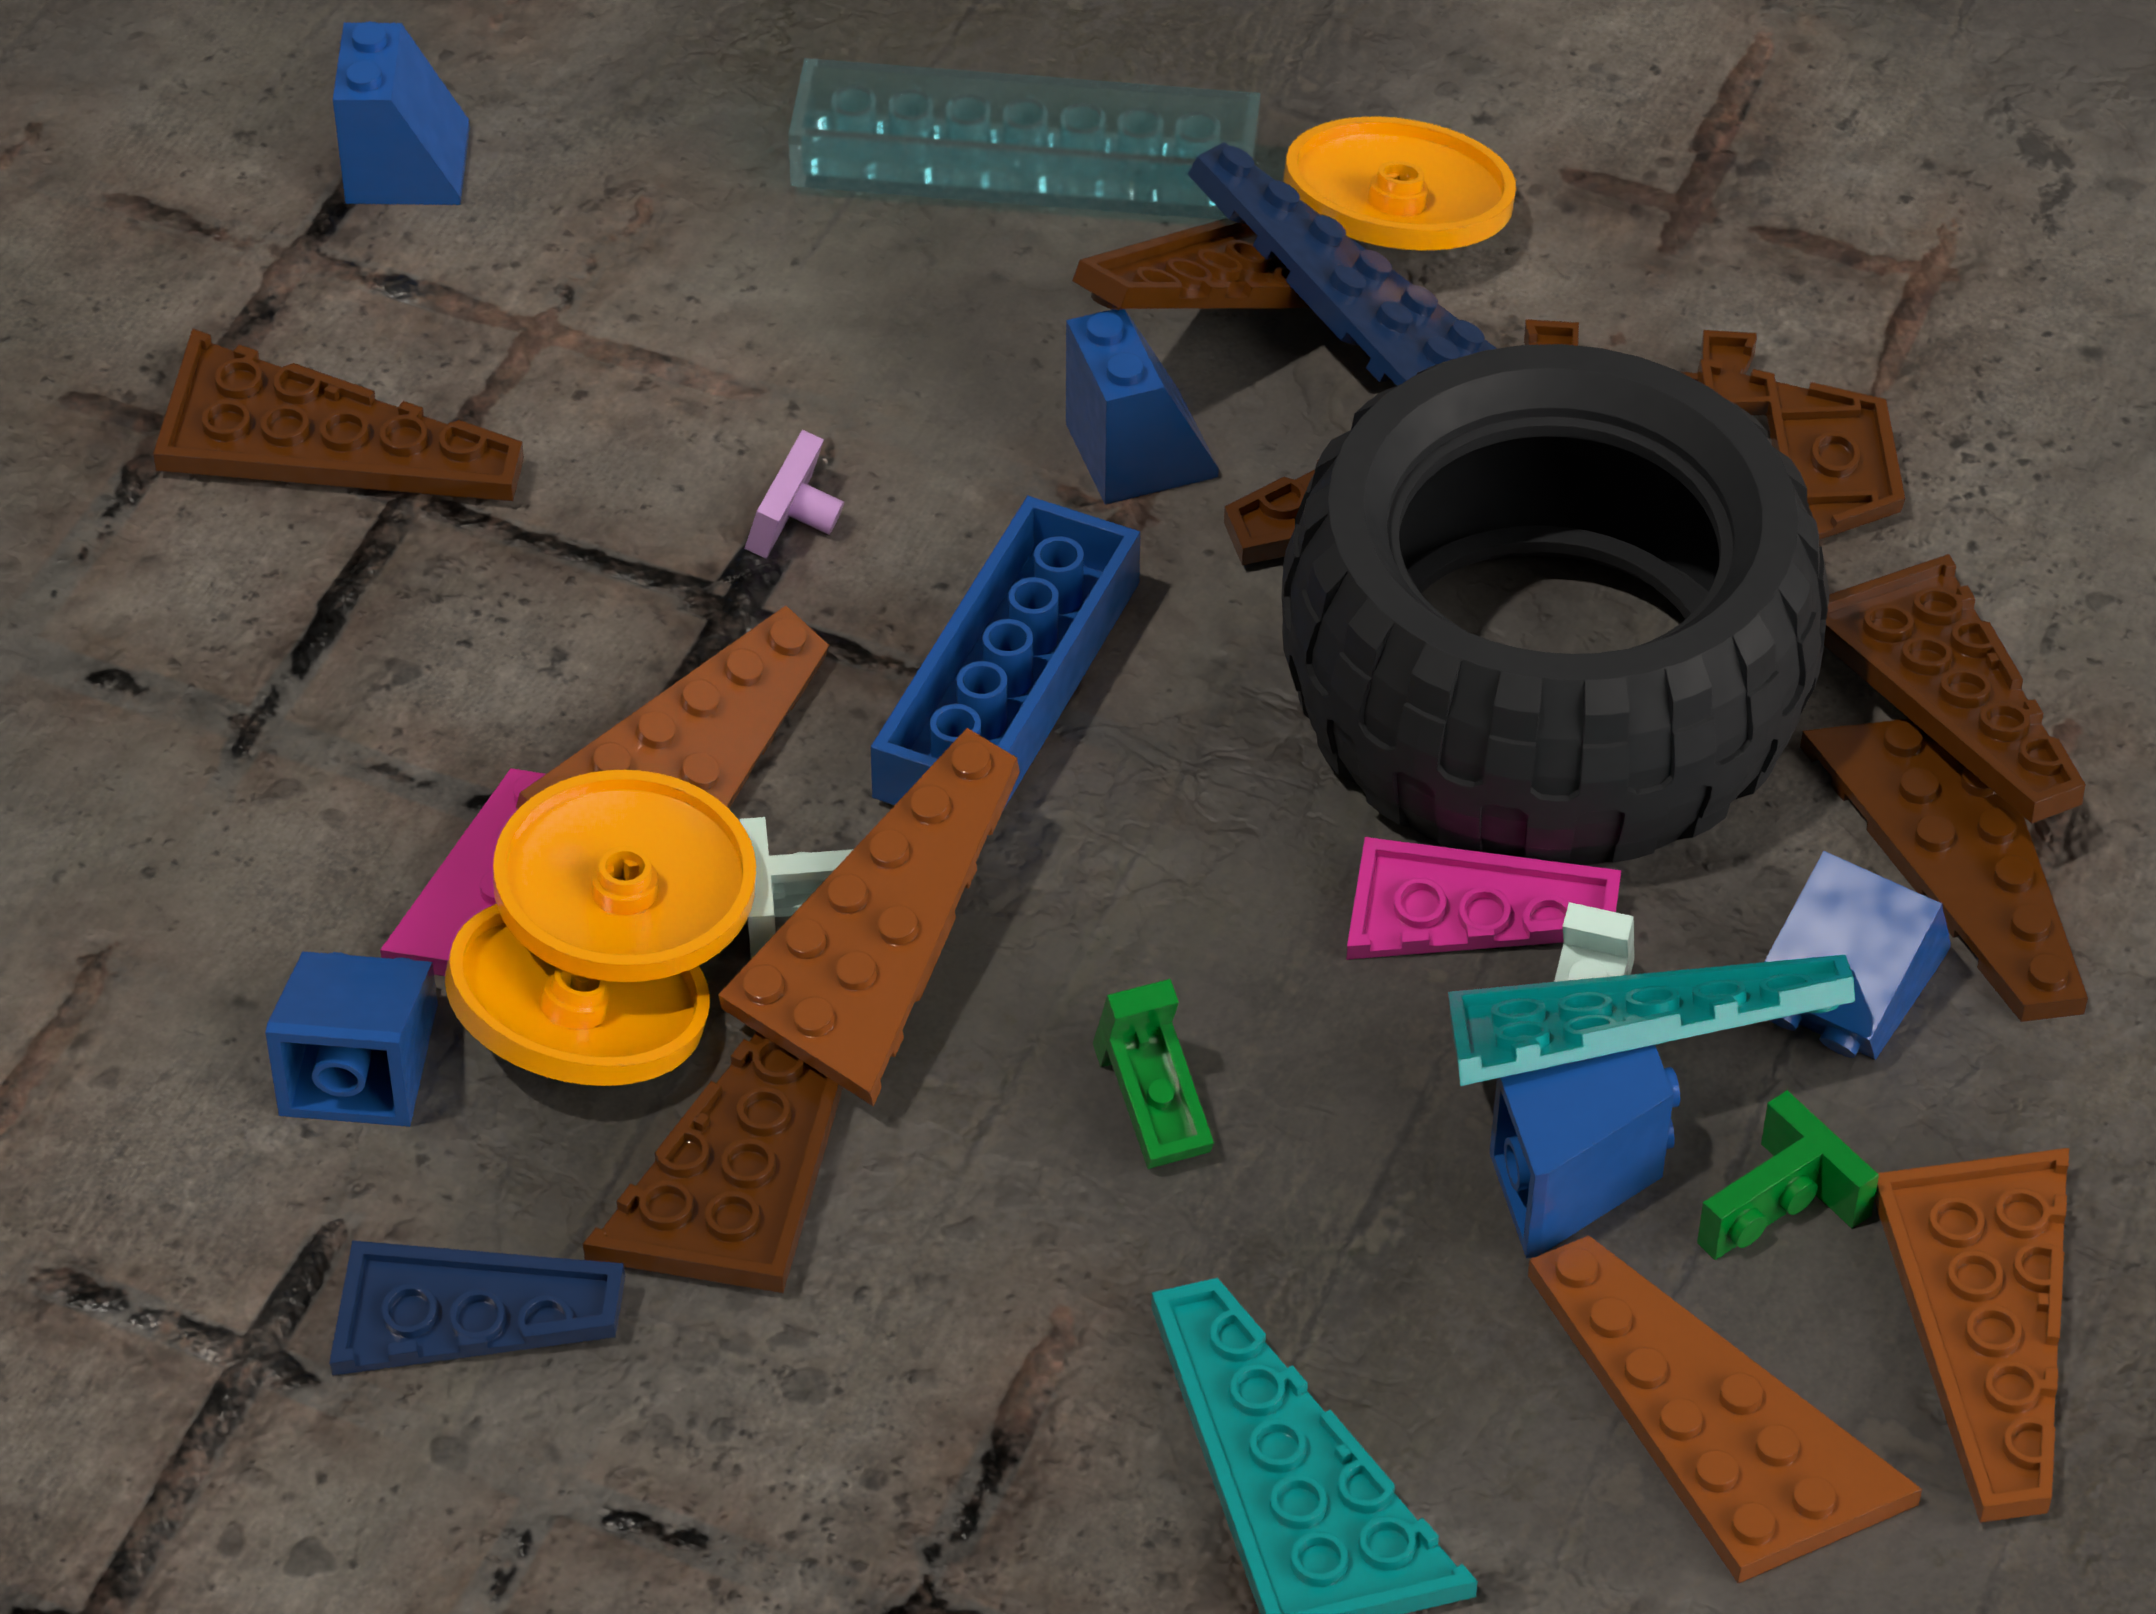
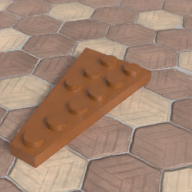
M785 605L521 791L516 808L519 809L526 801L545 788L568 778L590 772L623 769L655 772L689 782L705 790L730 808L747 782L750 772L760 756L765 754L772 743L776 731L789 711L793 710L823 663L829 644Z
M966 728L718 994L721 1008L874 1107L882 1088L880 1080L890 1057H895L904 1038V1025L914 1003L920 1001L956 919L955 909L964 888L969 889L977 871L976 861L988 835H993L1020 771L1017 757Z
M2069 1148L1878 1173L1879 1179L1874 1200L1980 1523L2046 1514L2049 1511L2052 1499L2055 1445L2054 1416L2055 1397L2058 1386L2057 1357L2061 1325L2064 1267L2063 1238L2067 1207L2066 1179L2069 1166Z
M1589 1235L1529 1259L1528 1277L1738 1584L1919 1505L1922 1488Z

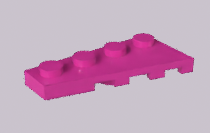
M510 768L380 949L381 958L394 959L402 957L416 961L433 962L434 975L445 976L452 944L458 931L474 915L496 904L493 887L494 852L504 826L518 810L516 804L519 793L543 777L545 773Z
M1365 837L1347 943L1346 960L1562 943L1563 923L1569 902L1616 912L1621 870Z

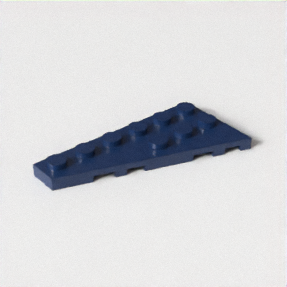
M1222 142L1196 157L1187 175L1229 220L1247 224L1258 237L1253 246L1266 260L1273 259L1276 255L1291 271L1285 281L1341 341L1352 345H1359L1370 356V361L1366 368L1379 382H1385L1390 378L1398 386L1417 375L1418 372L1436 364L1484 350L1497 349L1485 340L1484 334L1478 327L1468 321L1459 320L1440 306L1433 293L1424 287L1411 284L1392 269L1391 263L1383 255L1372 250H1366L1346 235L1344 227L1338 221L1329 216L1320 215L1300 200V195L1293 187L1282 181L1274 180L1254 165L1253 158L1244 150Z

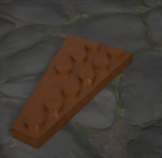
M1228 218L1080 259L1072 282L1092 292L1091 298L1096 303L1115 310L1310 308L1285 281L1291 271L1276 255L1273 259L1266 260L1253 246L1258 237L1247 224L1237 223Z
M193 328L153 453L156 471L503 501L514 500L524 460L522 441L461 420L446 424L425 417L423 407L406 401H402L399 407L376 400L374 390L295 363L283 367L260 360L257 350L240 344L235 350L213 344L211 334Z
M1950 554L1829 594L1824 646L2032 824L2082 805L2086 786L2085 782L2059 738L2049 736L2042 725L2043 711L2035 699L2028 700L2022 691L2023 678L1991 623L1981 620L1974 609L1976 598L1969 586H1960L1955 577L1956 564Z
M1910 719L1802 731L1800 744L1802 751L1811 762L1819 760L1832 777L1831 787L1843 801L1848 799L1852 801L1868 821L1866 828L1868 833L1914 890L1942 903L1948 932L1953 938L1960 936L1979 959L1977 965L1979 971L2020 1022L2083 1015L2088 997L2024 817Z
M758 1032L754 1034L750 1041L743 1039L731 1055V1065L717 1083L710 1081L655 1151V1162L636 1186L629 1184L616 1201L617 1210L602 1229L596 1227L583 1243L584 1260L623 1263L624 1267L784 1293L843 1087Z

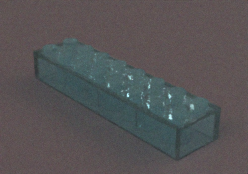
M804 58L788 134L790 184L793 187L876 194H896L1220 220L1227 217L1187 173L1198 155L1222 142L1247 152L1253 158L1254 165H1256L1259 147L1261 93Z

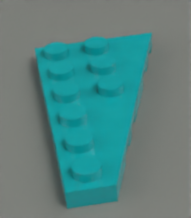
M1845 954L1448 992L1460 1086L1795 1014L1829 1012L1838 1008L1839 1005L1855 1002L1854 976Z
M1218 1278L1152 1292L1151 1309L1260 1614H1406L1476 1597L1478 1581L1463 1564L1457 1566L1438 1544L1439 1535L1424 1518L1416 1519L1394 1493L1395 1484L1331 1409L1325 1412L1307 1391L1308 1382L1293 1365L1288 1368L1265 1342L1266 1333Z

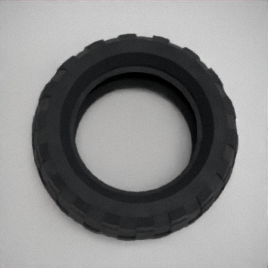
M1566 344L1519 345L1484 350L1445 361L1418 372L1417 375L1401 385L1387 389L1367 401L1354 413L1351 430L1333 438L1320 456L1315 472L1306 489L1295 517V528L1285 552L1282 577L1283 650L1296 692H1298L1303 714L1309 718L1316 732L1318 748L1325 760L1339 776L1357 783L1366 794V802L1383 816L1399 825L1412 828L1448 848L1577 865H1591L1604 862L1614 863L1653 854L1656 849L1676 840L1693 838L1710 830L1726 818L1730 803L1733 800L1754 794L1767 780L1799 723L1800 714L1815 688L1820 673L1829 604V586L1822 546H1819L1817 522L1813 518L1807 502V487L1802 475L1789 457L1771 445L1768 440V431L1752 415L1701 382L1678 370L1642 357L1603 348ZM1508 557H1558L1609 567L1638 578L1663 594L1681 612L1685 620L1667 633L1647 643L1624 650L1581 654L1550 653L1517 648L1469 633L1444 617L1421 593L1440 578L1466 565Z

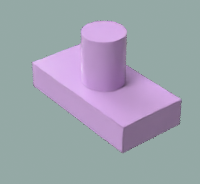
M804 430L801 431L756 512L744 549L767 559L789 517L830 535L840 516L844 501L807 485L812 477L824 439Z

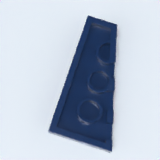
M352 1240L329 1361L332 1376L614 1338L617 1333L625 1283L624 1264Z

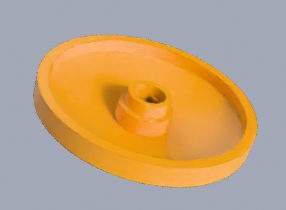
M1395 117L1345 118L1326 122L1305 131L1290 145L1286 155L1283 182L1298 192L1300 200L1320 215H1326L1338 221L1344 227L1346 236L1373 245L1405 250L1453 249L1476 244L1492 237L1502 230L1511 218L1516 193V181L1511 169L1501 157L1487 146L1445 127Z
M624 769L605 770L574 776L553 784L531 797L511 816L499 836L494 852V897L499 913L510 932L531 953L545 962L572 974L591 979L613 982H640L662 979L693 969L720 953L733 941L746 923L755 897V853L751 840L738 818L727 806L705 790L678 778L655 772Z
M497 904L474 915L458 931L452 944L445 972V988L451 1008L464 1028L482 1045L499 1057L527 1071L547 1078L582 1085L617 1086L647 1081L672 1071L686 1061L697 1048L703 1035L710 1007L708 984L699 966L677 975L640 982L603 981L575 975L545 962L523 946L504 923Z

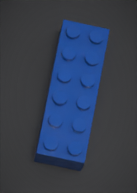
M1027 495L871 745L872 798L895 805L963 731L969 728L1017 757L1020 773L1007 800L1006 807L1140 583L1141 531Z

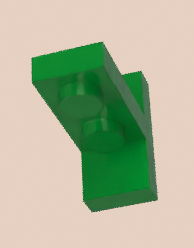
M1171 979L1107 995L1093 1040V1047L1100 1068L1108 1065L1113 1066L1147 1169L1210 1153L1214 1145L1172 1023L1179 1001Z
M1787 1090L1767 1103L1761 1145L1773 1157L1703 1202L1697 1244L1716 1260L1736 1246L1744 1248L1751 1245L1761 1236L1768 1225L1787 1213L1795 1215L1801 1212L1812 1202L1815 1196L1853 1229L1872 1216L1879 1174Z

